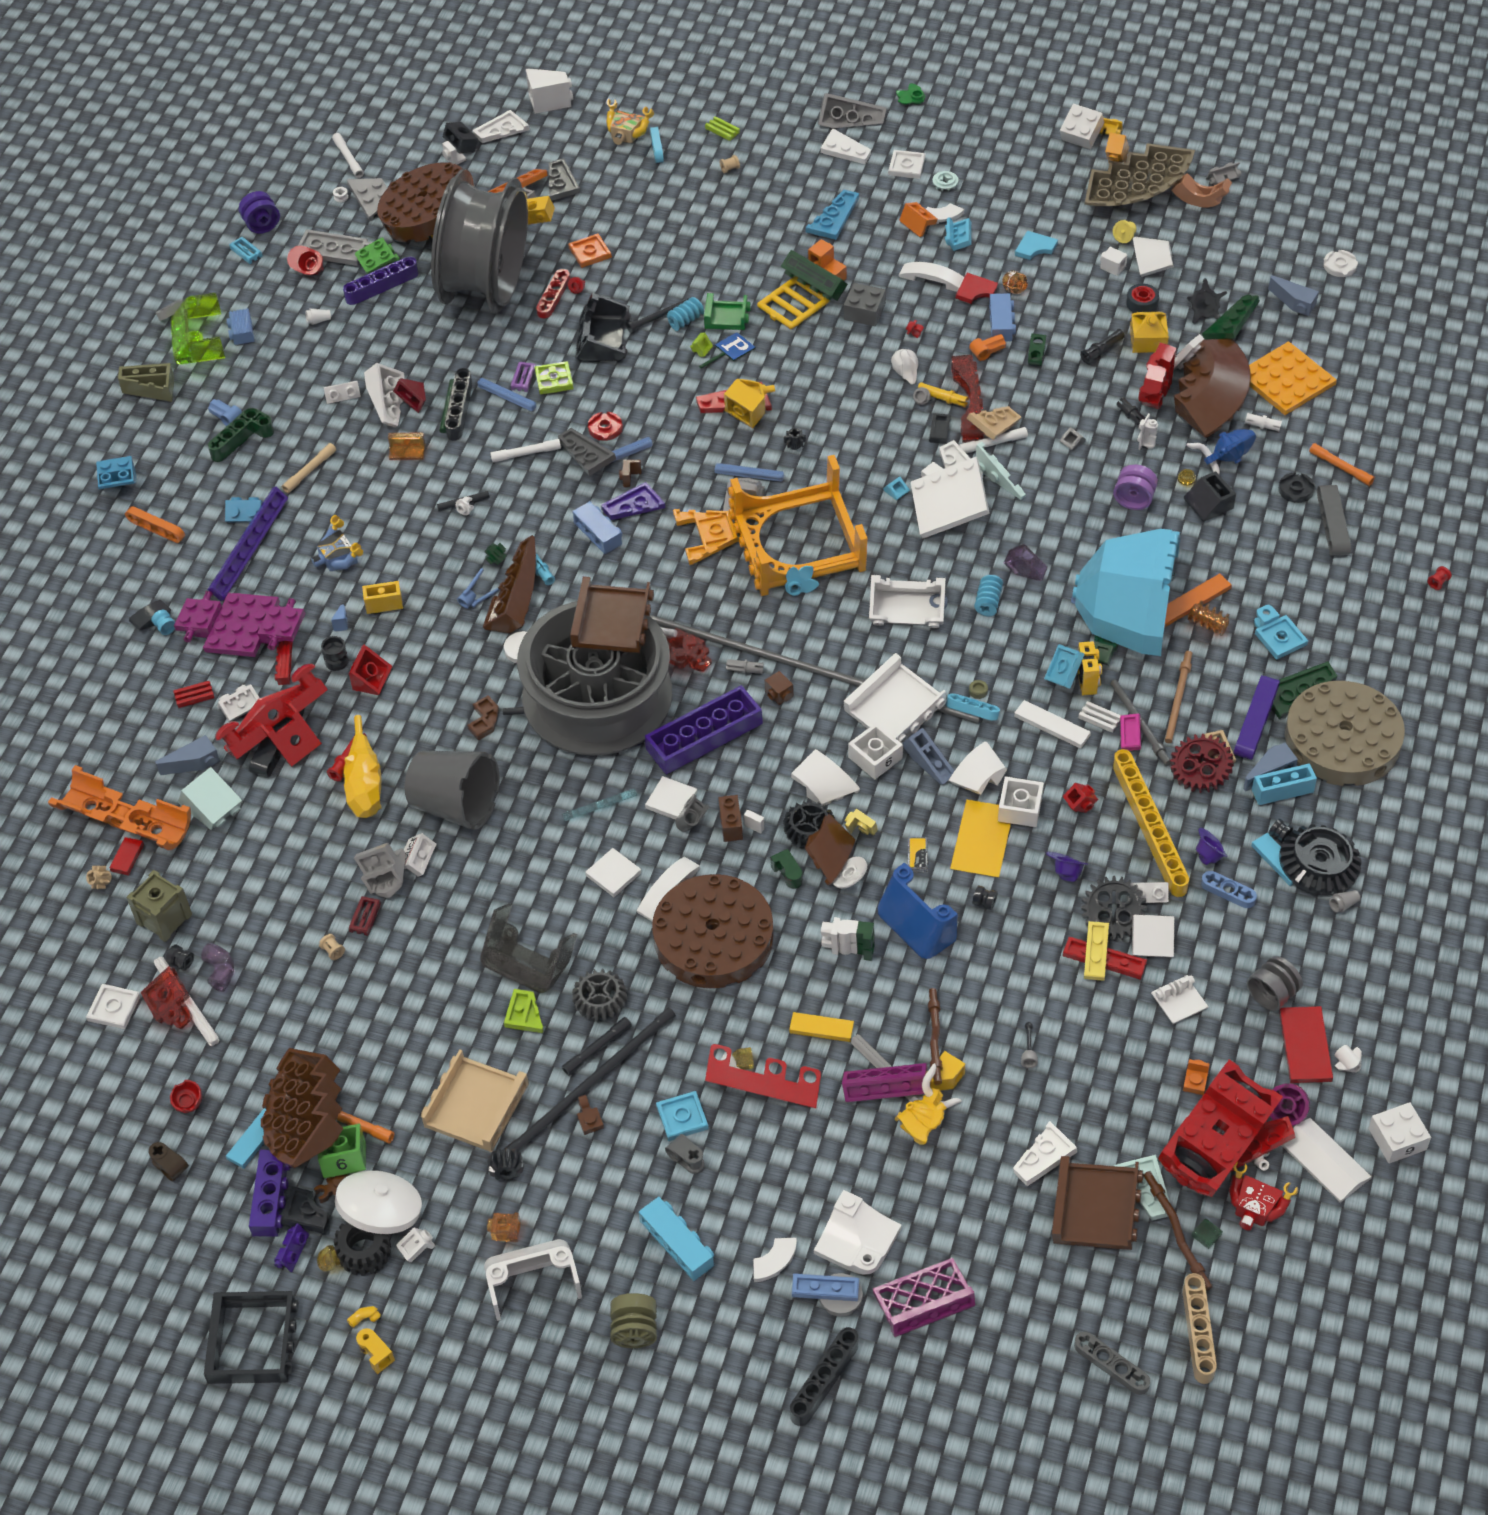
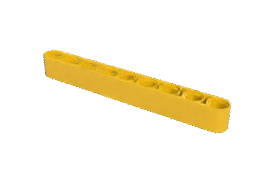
M1125 749L1118 750L1114 756L1113 769L1159 870L1165 882H1168L1170 893L1175 897L1185 896L1188 889L1189 876L1132 754Z

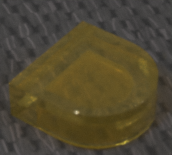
M751 1047L740 1048L733 1052L732 1056L738 1068L743 1070L754 1069Z
M333 1245L326 1246L318 1254L317 1264L322 1271H332L341 1265Z

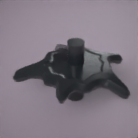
M1204 278L1202 288L1196 290L1193 296L1187 297L1194 310L1192 323L1196 324L1201 317L1210 318L1213 316L1219 319L1221 317L1218 312L1220 308L1219 301L1227 294V291L1215 293L1210 289L1207 279Z

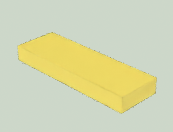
M1088 922L1084 979L1105 980L1109 923Z

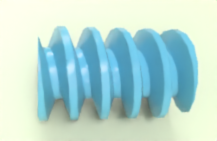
M691 297L684 301L683 304L668 311V322L675 331H679L685 324L688 325L690 321L692 322L695 318H699L700 314L704 315V308L698 299Z
M986 575L980 580L974 608L983 616H993L997 612L1003 581L999 576Z

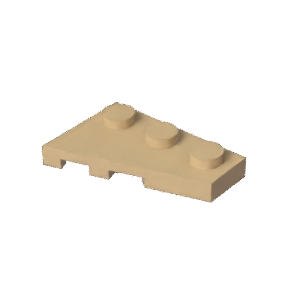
M1009 406L996 408L991 412L985 410L979 414L969 413L967 417L969 421L992 440L1017 424L1022 418Z

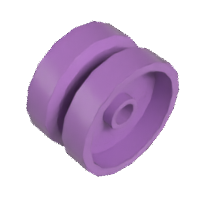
M1135 464L1123 467L1114 488L1113 495L1115 500L1127 509L1143 510L1147 508L1152 502L1158 479L1156 474L1151 469L1142 465Z

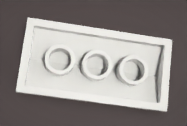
M1311 1118L1296 1124L1293 1127L1295 1138L1281 1145L1340 1203L1371 1179V1176Z

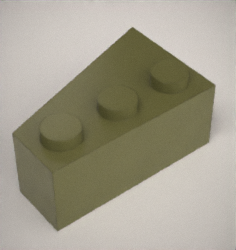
M170 363L119 367L118 381L122 393L172 402L174 374Z

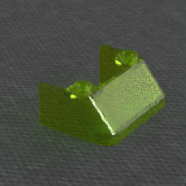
M217 293L187 297L171 317L173 357L177 364L225 358L220 336L204 339L200 331H189L188 319L222 314Z

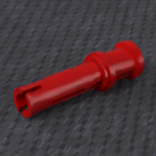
M353 738L342 755L335 758L334 765L326 772L334 781H341L343 778L346 763L345 757L349 755Z

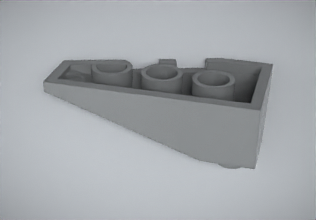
M825 93L821 104L818 125L829 128L883 124L887 108Z

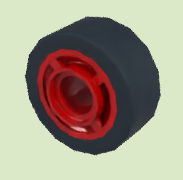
M1136 284L1129 288L1126 305L1133 313L1154 312L1157 309L1159 292L1155 287L1149 284Z

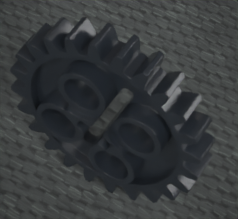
M1113 875L1112 881L1105 877L1104 883L1098 879L1097 887L1092 884L1090 885L1092 892L1085 891L1088 898H1082V902L1087 904L1081 906L1082 911H1087L1082 914V918H1088L1085 925L1088 926L1089 921L1102 922L1098 917L1106 914L1109 916V920L1102 923H1109L1108 937L1109 935L1112 936L1113 941L1116 940V936H1120L1121 940H1124V934L1131 937L1133 915H1146L1143 911H1147V906L1142 905L1146 903V898H1140L1143 895V891L1136 892L1138 885L1136 884L1131 887V880L1124 883L1123 877L1119 881H1116L1115 875ZM1113 891L1116 892V925H1112ZM1101 895H1107L1110 899L1107 902H1101L1098 898ZM1127 895L1130 899L1127 902H1121L1119 897ZM1122 914H1126L1130 919L1127 922H1122L1119 920V917Z

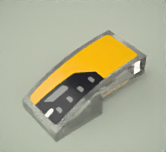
M908 837V866L913 872H928V843L926 837Z

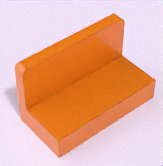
M917 202L905 203L899 219L901 223L919 237H923L927 226L936 225L938 218Z

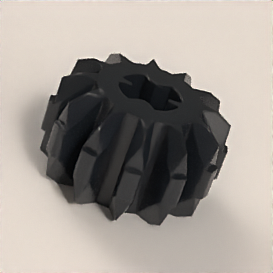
M499 1148L498 1151H493L488 1156L487 1166L490 1176L495 1177V1179L513 1180V1177H520V1173L523 1172L524 1161L521 1153L516 1152V1149L509 1150L506 1148L502 1150Z

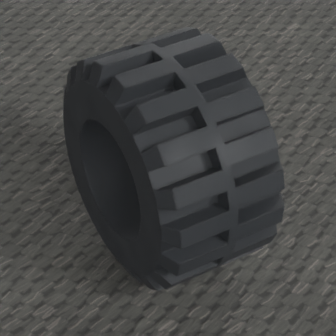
M348 1222L346 1224L342 1223L339 1226L340 1231L336 1230V1238H334L333 1242L340 1265L347 1272L351 1270L353 1275H357L359 1272L361 1276H366V1272L373 1274L375 1269L380 1270L383 1268L382 1263L386 1264L388 1262L387 1256L391 1255V1243L388 1234L367 1232L354 1227ZM368 1239L374 1241L366 1250H352L354 1244L360 1240Z

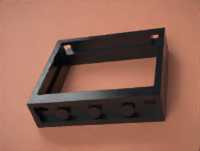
M293 1291L214 1292L204 1367V1377L208 1384L288 1382V1374H292L293 1368L290 1354L294 1353L295 1349L292 1335L296 1333L297 1329L294 1315L299 1309V1301L295 1299ZM286 1307L280 1369L218 1370L226 1308Z

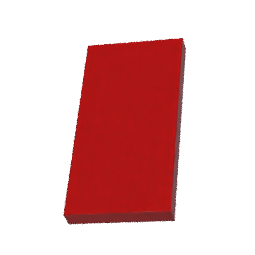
M1321 1006L1280 1008L1279 1015L1290 1083L1332 1082L1333 1074Z

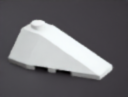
M376 363L364 372L366 388L381 422L396 428L401 413L399 408L403 400L393 390L400 378L405 379L404 372Z

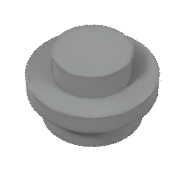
M924 387L917 388L913 394L914 401L920 405L928 403L930 400L929 390Z

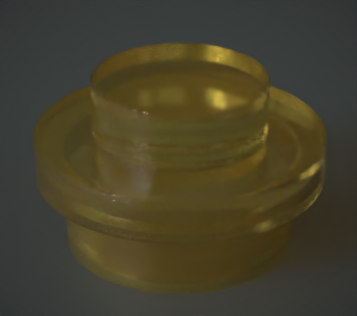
M1183 469L1178 474V482L1182 485L1188 486L1195 482L1196 476L1190 469Z

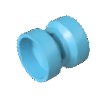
M159 610L152 616V623L158 627L162 635H169L175 630V621L166 610Z

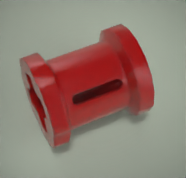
M1440 566L1434 575L1428 577V585L1435 590H1440L1443 583L1451 579L1452 574L1449 569Z

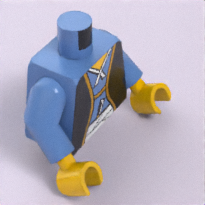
M333 515L330 520L333 526H330L326 535L317 544L319 554L312 557L311 560L315 567L325 564L329 571L346 570L351 565L358 563L357 556H362L363 550L358 543L351 545L341 530H337V528L344 526V521L339 516Z

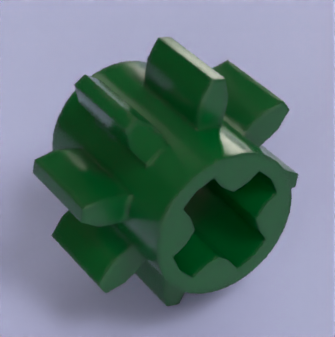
M492 543L484 551L487 554L485 560L489 564L493 562L497 565L500 564L507 556L504 553L506 548L501 543L498 545Z

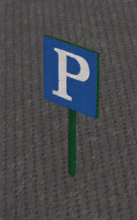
M736 332L715 344L722 353L701 364L699 368L705 367L725 354L734 361L756 347Z

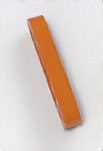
M131 506L125 512L126 518L131 523L175 543H180L185 537V533L180 527L134 506Z

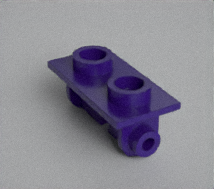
M298 1223L295 1227L287 1230L282 1243L286 1248H280L274 1259V1266L277 1268L285 1266L290 1272H293L309 1237V1234Z

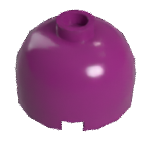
M1284 1083L1273 1089L1282 1095L1283 1098L1270 1117L1276 1120L1289 1116L1292 1126L1301 1123L1307 1117L1310 1110V1100L1307 1093L1302 1087L1291 1083Z

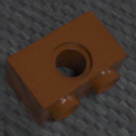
M738 795L718 797L723 841L743 840Z

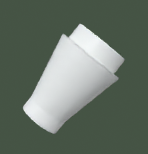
M310 308L305 311L307 324L314 325L331 320L330 310Z

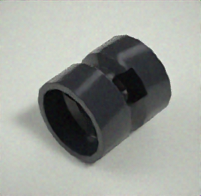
M330 636L324 639L321 643V650L326 667L333 671L344 669L349 661L344 640L338 636Z

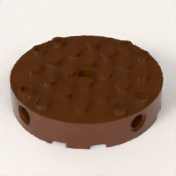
M450 162L428 164L410 172H405L399 179L390 183L381 196L377 207L378 216L388 235L401 242H408V240H415V242L428 240V236L434 235L436 218L444 191L450 180L463 168Z
M709 874L696 876L674 886L659 902L652 921L654 948L662 966L674 974L678 980L700 988H724L728 984L735 982L738 984L752 976L753 972L765 964L773 946V917L768 902L755 887L741 879L728 875Z

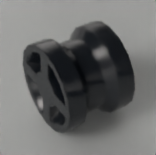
M1278 819L1270 828L1269 835L1278 838V841L1282 844L1285 837L1289 836L1290 832L1293 831V827L1285 825L1283 820Z

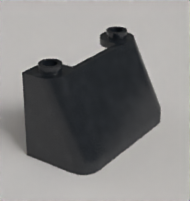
M592 292L580 315L575 358L581 361H621L622 358L625 359L628 349H626V345L622 344L623 326L631 318V313H629L630 306Z

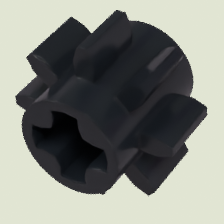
M792 428L786 431L784 443H787V448L797 450L800 447H804L803 442H806V435H802V430Z

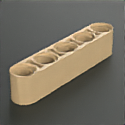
M1192 1273L1185 1278L1183 1300L1195 1379L1199 1383L1208 1384L1214 1379L1217 1365L1205 1281L1201 1275ZM1195 1285L1198 1289H1192L1189 1286ZM1196 1305L1199 1306L1201 1309L1196 1310L1192 1306ZM1195 1326H1201L1204 1330H1197ZM1197 1347H1204L1207 1351H1200ZM1200 1368H1207L1210 1372H1203Z

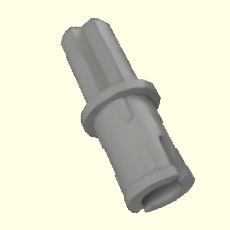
M728 659L726 662V669L730 671H739L744 674L746 672L763 674V662H749L747 659L745 661Z

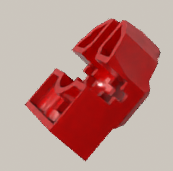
M1159 343L1156 352L1150 356L1146 364L1148 371L1145 376L1144 385L1139 388L1138 399L1142 405L1155 409L1161 408L1163 397H1166L1172 384L1177 348Z

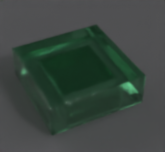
M1205 1218L1192 1232L1191 1236L1210 1249L1221 1237L1223 1231Z

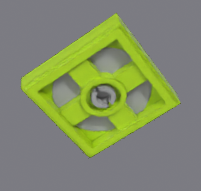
M568 361L534 367L540 395L574 389Z

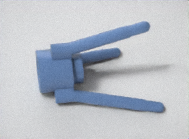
M483 568L479 570L466 590L457 598L458 603L462 607L469 608L472 606L474 608L478 603L500 591L496 588L475 600L476 594L471 589L483 573Z

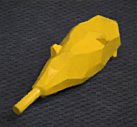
M355 715V736L349 755L345 757L346 763L343 772L345 780L344 790L347 805L355 816L369 818L382 809L380 804L382 776L378 758L372 750L367 737L363 735L361 715Z

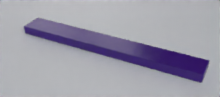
M276 486L271 489L207 589L220 601L226 598L288 500V497Z

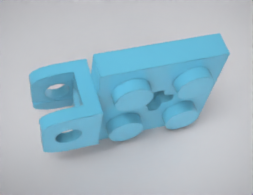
M1265 605L1257 609V618L1254 619V624L1257 627L1255 635L1276 660L1308 644L1306 637L1287 615L1279 618L1278 612L1271 605ZM1268 611L1270 614H1263V612ZM1278 635L1281 637L1285 636V639H1279Z

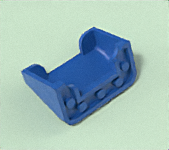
M904 862L892 874L878 904V915L921 958L930 959L956 941L958 914L948 905H939L931 909L907 886L913 880L914 874L912 869Z

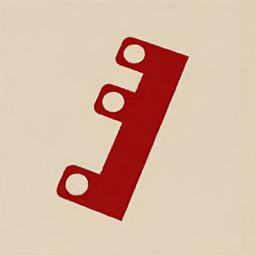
M718 1044L711 1045L705 1081L816 1108L821 1072L818 1069L806 1066L801 1067L799 1081L795 1083L785 1080L787 1064L782 1060L768 1058L763 1075L729 1066L731 1049ZM718 1048L725 1050L727 1053L726 1059L717 1060L714 1057V1051ZM773 1062L779 1063L782 1067V1072L773 1074L769 1070V1065ZM806 1071L814 1072L816 1081L813 1083L805 1081L804 1073Z

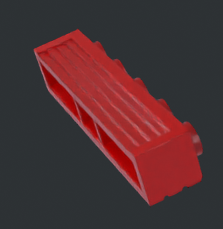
M293 641L279 642V647H277L278 656H276V662L278 664L275 665L277 672L275 674V681L278 682V685H290Z

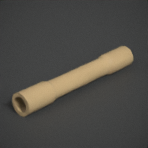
M331 443L325 446L316 457L281 486L283 491L289 494L306 476L335 453L336 447Z

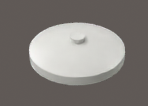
M361 1171L351 1174L340 1182L335 1195L336 1209L345 1221L356 1228L377 1234L398 1233L410 1228L418 1220L422 1207L421 1197L412 1184L397 1175L383 1171Z

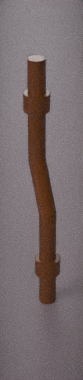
M931 988L929 989L928 1011L931 1013L932 1024L930 1068L934 1063L936 1064L933 1083L934 1085H941L943 1066L939 1056L938 1045L940 1035L939 1012L941 1009L940 1002L937 999V990Z
M1147 1171L1143 1176L1151 1188L1150 1192L1153 1197L1158 1199L1170 1219L1177 1245L1190 1265L1191 1273L1201 1275L1205 1281L1206 1291L1210 1290L1213 1286L1205 1275L1203 1265L1198 1263L1188 1247L1178 1216L1165 1196L1164 1188L1161 1184L1157 1183L1151 1171Z

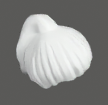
M909 349L896 351L891 358L893 369L911 385L915 384L918 368L916 354Z

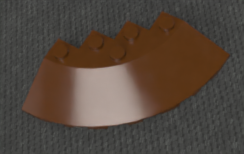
M1232 339L1203 340L1200 344L1202 347L1194 353V356L1189 361L1183 363L1184 377L1178 379L1180 393L1174 395L1175 412L1205 438L1223 427L1222 424L1233 418L1235 412L1239 411L1243 406L1244 399L1249 392L1251 379L1249 363L1244 352Z
M289 1048L276 1068L279 1072L275 1079H271L269 1082L271 1087L269 1094L264 1096L262 1108H265L266 1111L261 1118V1127L264 1131V1136H262L264 1143L270 1152L280 1162L296 1168L332 1146L339 1138L344 1128L336 1119L343 1108L335 1101L341 1091V1088L334 1082L340 1069L332 1060L324 1054Z

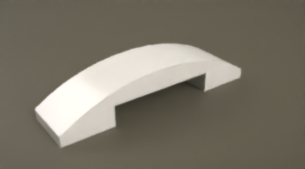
M927 262L906 263L899 273V277L915 281L916 277L944 283L946 284V289L956 292L964 279L962 275L949 268Z
M686 857L676 861L654 883L639 905L637 913L653 921L656 907L664 895L674 886L692 878L700 869V865Z

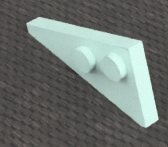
M982 441L976 445V457L979 460L980 469L983 474L1018 499L1022 500L1026 497L1019 484L1014 486L1008 479L1010 474L1003 465L998 462L994 455L989 456L984 450L985 444Z

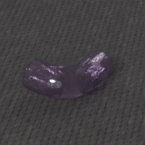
M208 943L201 954L202 961L214 966V971L207 982L215 990L224 992L234 975V961L228 951L216 944Z

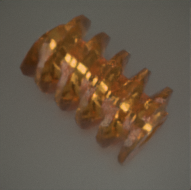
M1202 600L1198 604H1194L1188 614V620L1193 619V622L1196 624L1200 622L1201 627L1206 626L1207 630L1213 629L1215 634L1219 632V635L1223 636L1229 625L1230 614L1227 613L1222 617V610L1216 614L1217 608L1214 607L1210 611V604L1203 607L1204 601Z

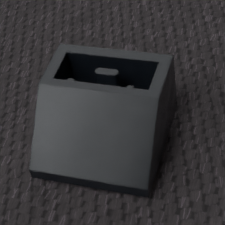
M1215 471L1201 477L1186 493L1184 500L1205 522L1234 509L1236 493Z

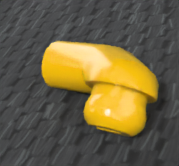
M375 1306L363 1307L347 1319V1322L354 1328L365 1318L375 1322L380 1318L381 1314Z

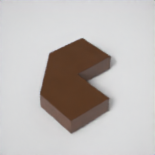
M489 695L473 704V708L481 717L467 725L468 730L478 741L494 732L499 714V706Z

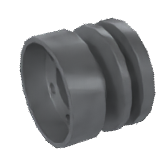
M1272 956L1261 966V969L1255 971L1247 979L1246 984L1248 991L1258 1004L1270 1011H1277L1288 1002L1289 998L1302 989L1303 981L1298 970L1289 961L1280 956Z

